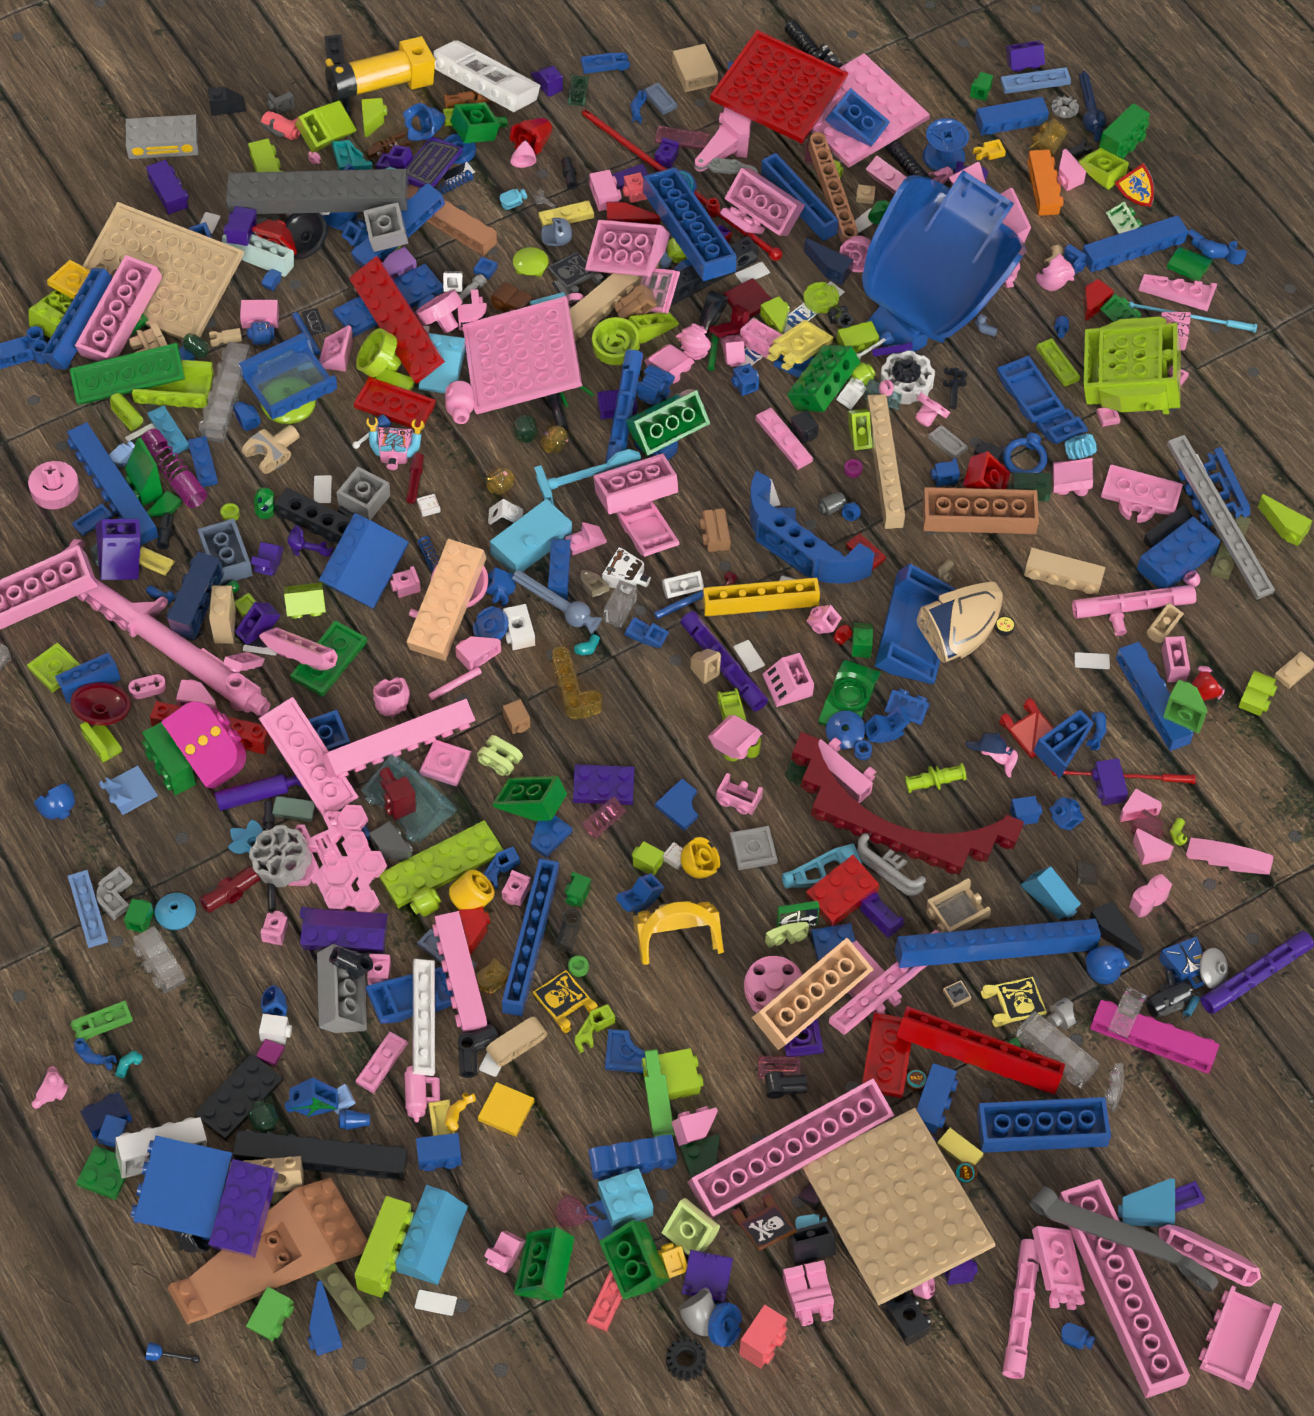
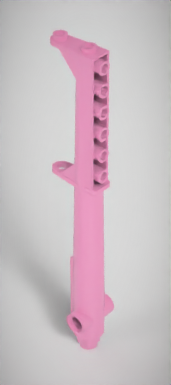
M74 539L64 551L77 545L83 549L85 543L81 539ZM97 579V587L77 595L79 600L86 601L92 609L103 613L109 621L113 620L122 630H127L131 637L139 635L229 700L230 707L233 710L247 713L252 711L260 716L268 712L270 703L267 701V698L262 696L259 686L242 674L229 670V666L224 665L223 661L204 648L199 649L155 619L167 605L168 600L162 596L155 602L132 603Z

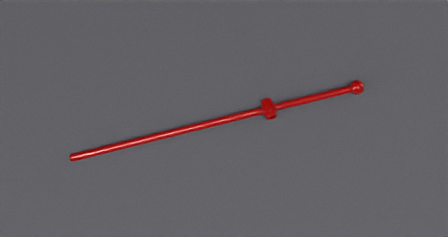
M586 109L582 111L583 116L658 172L667 170ZM695 190L694 195L706 207V212L711 218L719 216L744 236H749L755 244L769 253L768 255L771 260L778 261L781 259L782 251L780 248H772L754 233L741 229L720 214L722 210L716 198L708 200Z

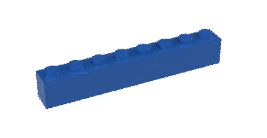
M86 422L67 431L69 438L67 444L69 448L76 451L75 456L79 463L83 462L86 474L93 477L92 482L96 489L100 488L101 496L105 502H109L112 514H117L118 519H139L140 546L158 538L155 524L89 424Z
M539 858L502 1000L503 1013L523 1017L559 877V862Z

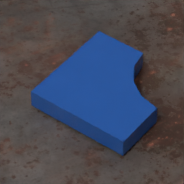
M681 779L655 803V807L685 831L698 819V814L692 806V800L697 794V790L684 779Z
M608 1029L605 1070L643 1073L644 1068H642L641 1063L642 1058H645V1050L639 1049L633 1044L629 1031Z

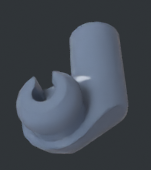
M979 314L975 320L979 331L995 337L998 328L989 326L986 322L987 317Z

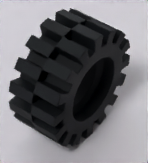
M682 1337L678 1338V1342L674 1340L672 1346L669 1345L668 1352L666 1353L667 1370L672 1372L674 1378L678 1376V1380L682 1381V1378H686V1381H690V1378L694 1380L697 1378V1375L700 1376L706 1362L705 1349H702L703 1345L701 1343L697 1344L696 1339L690 1341V1337H686V1340H683ZM682 1352H689L694 1356V1363L690 1366H682L677 1360L678 1355Z

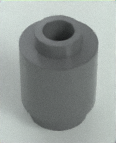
M833 492L819 499L817 508L821 514L829 516L843 509L846 499L841 492Z

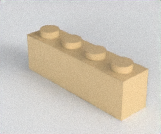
M1031 548L1024 576L1033 580H1041L1052 585L1056 584L1071 590L1074 589L1098 596L1106 567Z

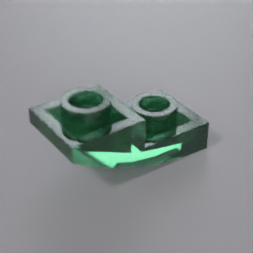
M572 75L568 105L585 106L589 84L588 76Z

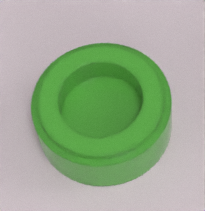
M577 955L569 960L568 970L571 975L582 977L588 972L589 963L585 957Z

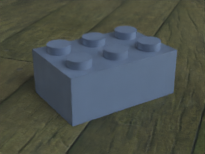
M234 519L197 529L203 552L220 558L224 572L220 585L227 584L230 580L237 581L253 576L251 563Z

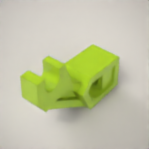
M608 1004L590 1011L580 1031L575 1035V1046L579 1053L584 1052L583 1043H587L590 1048L594 1047L592 1037L594 1031L599 1032L615 1023V1015ZM601 1017L602 1021L594 1022L596 1018Z

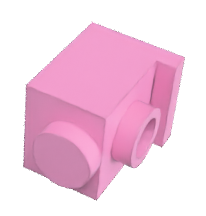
M414 566L410 567L409 570L392 574L393 580L390 581L392 591L397 592L398 598L421 592L420 581Z
M512 870L502 890V899L510 905L521 907L531 888V878Z
M274 911L273 914L267 913L260 932L262 942L282 946L289 925L288 918L284 913L280 911Z
M369 954L373 961V969L368 972V985L390 980V955Z

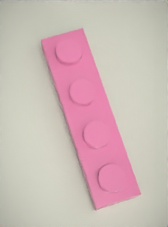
M772 408L756 415V421L797 470L813 461V457Z

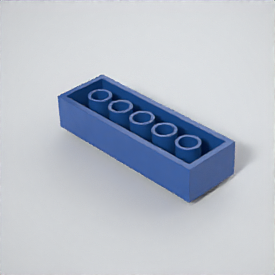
M1105 1097L979 1103L976 1113L980 1147L983 1153L1108 1147L1111 1138Z

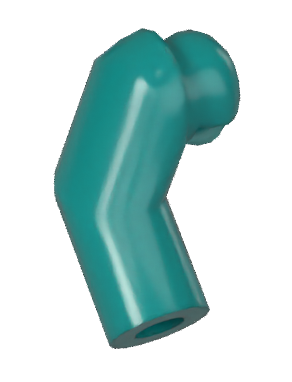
M592 634L588 642L575 645L574 652L577 655L593 654L600 637Z
M131 1051L122 1057L115 1075L119 1078H125L129 1065L141 1063L143 1059L142 1054H139L138 1051Z

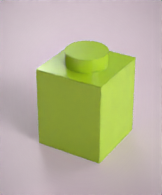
M644 841L632 853L633 866L647 874L652 873L655 875L664 862V852Z

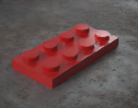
M369 377L353 405L355 409L378 417L383 414L389 421L414 429L412 427L414 419H416V428L421 426V421L425 425L436 406V400Z
M874 1013L862 1084L874 1079L883 1095L903 1098L911 1042L896 1037L902 1017Z

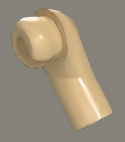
M1053 245L1051 247L1052 256L1044 260L1046 267L1049 266L1051 260L1059 253L1063 255V249L1060 245Z

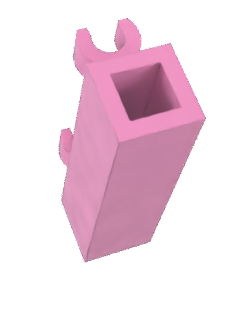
M835 737L827 745L820 739L818 745L830 772L840 786L855 801L861 803L872 792V781L875 779L874 774L876 771L869 767L863 774L860 773L837 753L841 749L839 746L841 744L840 740Z

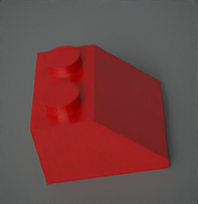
M987 451L970 457L963 487L968 489H1006L1011 472Z

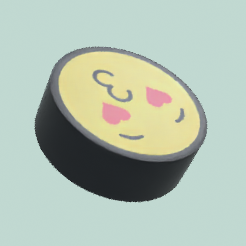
M1007 616L998 618L995 624L996 632L1002 636L1011 635L1015 628L1014 620Z

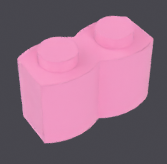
M1163 874L1153 877L1148 885L1142 886L1134 892L1129 908L1138 917L1146 916L1152 911L1154 906L1161 905L1166 901L1172 883Z

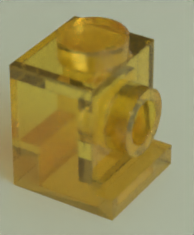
M496 958L492 959L490 964L476 974L479 989L485 990L491 995L507 982L508 971Z

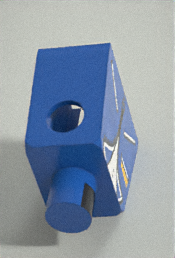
M1197 937L1162 950L1159 960L1167 971H1173L1177 983L1180 981H1190L1194 989L1204 984L1200 974V959L1203 952Z

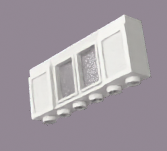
M458 40L434 50L433 56L437 71L512 112L537 100L540 89L539 84Z

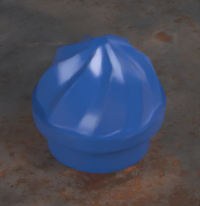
M855 502L847 503L843 507L842 515L847 521H854L860 517L861 509H859V505Z

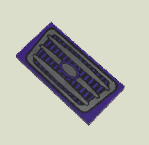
M431 137L405 167L409 184L421 188L429 183L434 188L461 155L463 148Z

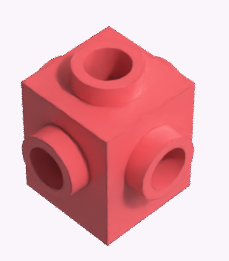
M641 173L624 176L623 193L625 197H628L630 203L647 199L643 193V177Z

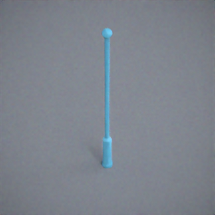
M1130 301V304L1128 305L1131 308L1135 307L1157 312H1176L1166 309L1134 304V302ZM1192 314L1190 317L1226 324L1227 327L1253 331L1254 333H1256L1257 324L1229 319L1224 321Z

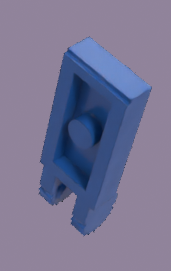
M625 52L580 57L583 74L617 69L621 71L630 67V63L627 61L628 55Z

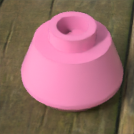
M934 1278L910 1289V1291H913L915 1296L930 1299L935 1291Z

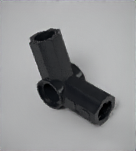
M492 1024L473 1033H463L459 1036V1075L461 1077L473 1078L478 1075L477 1052L487 1048L491 1042L499 1038ZM467 1043L472 1045L468 1048L463 1047Z

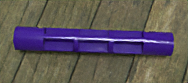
M695 611L687 613L681 619L680 624L703 650L710 649L721 654L720 671L724 677L737 688L739 695L754 712L762 709L767 704L768 698L748 677Z
M1300 931L1202 996L1200 999L1202 1006L1209 1014H1215L1227 1006L1228 1003H1231L1296 960L1297 957L1314 947L1313 939L1306 931Z

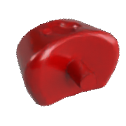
M847 625L839 627L833 636V641L839 645L844 644L853 634L851 628Z

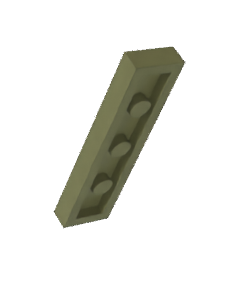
M1233 513L1232 517L1245 537L1251 519L1241 515L1239 518H1236ZM1223 541L1210 574L1229 580L1235 562Z

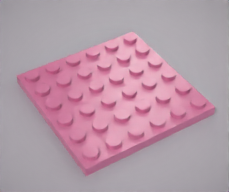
M864 53L839 68L848 72V77L811 132L824 134L829 149L849 168L930 119V114ZM850 88L890 121L872 147L837 131L824 120Z
M567 296L463 324L476 414L582 386Z

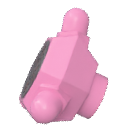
M50 1066L35 1091L36 1098L31 1104L34 1109L40 1108L46 1102L54 1101L55 1098L61 1101L68 1089V1085L64 1084V1078L55 1066Z

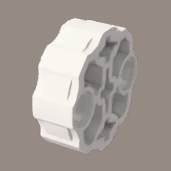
M906 351L899 354L893 353L882 366L880 383L884 380H890L893 383L894 390L890 396H887L889 399L897 400L901 404H911L918 401L916 397L920 392L928 397L929 391L933 389L935 370L931 367L930 360L927 357L920 356L914 351ZM901 358L904 360L910 358L911 361L916 360L917 364L921 367L919 379L912 383L897 381L892 375V366L895 361H900ZM904 368L903 372L907 370L910 371V368Z

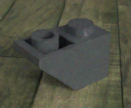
M390 821L369 833L370 843L376 851L381 852L383 858L404 861L412 857V846L408 841L405 842L402 839L401 831L397 826L394 827Z

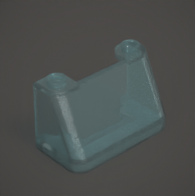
M393 754L389 756L361 790L366 795L365 799L370 804L374 805L376 803L384 808L383 794L385 792L380 785V782L383 780L380 776V771L389 767L396 780L405 776L408 778L415 790L416 812L396 821L405 828V837L413 843L415 841L420 843L458 810L449 799L413 766Z

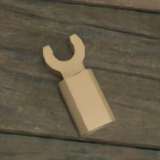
M240 328L225 330L220 333L217 331L209 332L210 339H212L210 340L211 346H218L220 343L227 344L242 341Z

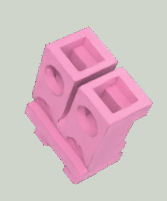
M824 1260L805 1264L804 1269L802 1265L783 1269L782 1278L794 1317H798L801 1325H811L813 1323L812 1314L815 1313L820 1314L821 1321L832 1320L834 1299L828 1282Z

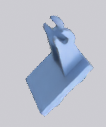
M139 766L128 770L112 780L105 778V783L102 780L99 782V786L109 794V801L115 803L122 815L158 796Z

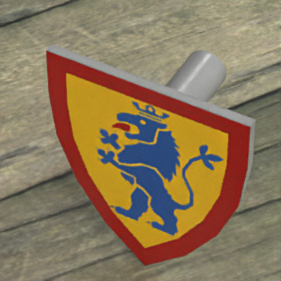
M1143 163L1116 181L1115 184L1130 201L1141 206L1152 207L1154 183L1149 170Z

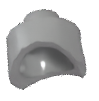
M1063 998L1050 1007L1051 1015L1048 1016V1020L1054 1028L1060 1026L1066 1030L1078 1022L1074 1017L1073 1003L1068 998Z

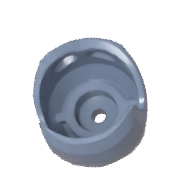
M552 218V225L542 227L541 237L543 243L547 246L566 245L572 238L570 223L564 218Z

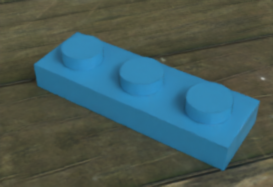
M164 405L147 413L151 423L156 429H159L168 441L167 446L173 448L172 453L178 454L189 449V443Z

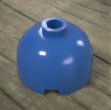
M64 783L49 790L44 798L40 796L33 804L43 817L51 820L59 818L61 821L71 815L69 811L74 807L75 795L69 784Z

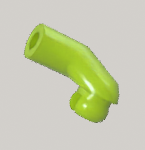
M1176 818L1169 831L1173 842L1180 846L1187 842V836L1184 837V833L1181 832L1185 825V821L1182 818Z

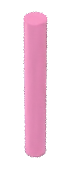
M476 667L429 693V699L433 701L481 674L480 668Z

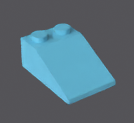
M429 333V337L445 362L420 381L419 390L445 393L450 383L459 381L466 353L465 338Z

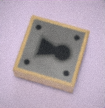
M961 980L943 988V993L952 1008L971 1000V995Z

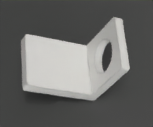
M502 499L489 508L488 524H493L501 517L515 523L523 517V509ZM498 508L496 516L493 517L495 510Z

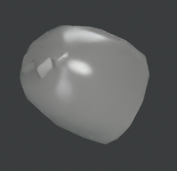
M705 1287L681 1304L679 1311L681 1318L693 1333L699 1336H709L708 1323L716 1306L710 1290Z

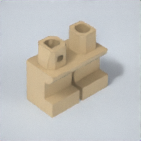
M157 323L150 325L151 329L146 331L136 330L137 336L129 339L132 350L142 348L136 351L141 352L167 345Z

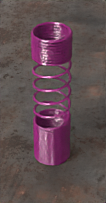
M155 428L144 432L140 438H142L151 456H155V463L156 461H161L160 466L157 465V467L164 474V477L169 480L170 485L186 506L195 508L201 505L207 497V492L192 472L187 471L188 467L182 466L183 461L177 459L178 454L172 453L173 448L167 446L168 441L159 429ZM166 448H171V452L168 455L156 460V457ZM171 454L176 455L175 460L170 464L161 466L164 459ZM175 461H181V465L178 468L166 473L171 464ZM161 467H166L165 472L161 470ZM182 467L186 468V471L179 473L174 479H171L175 471ZM172 473L170 479L167 478L166 474Z

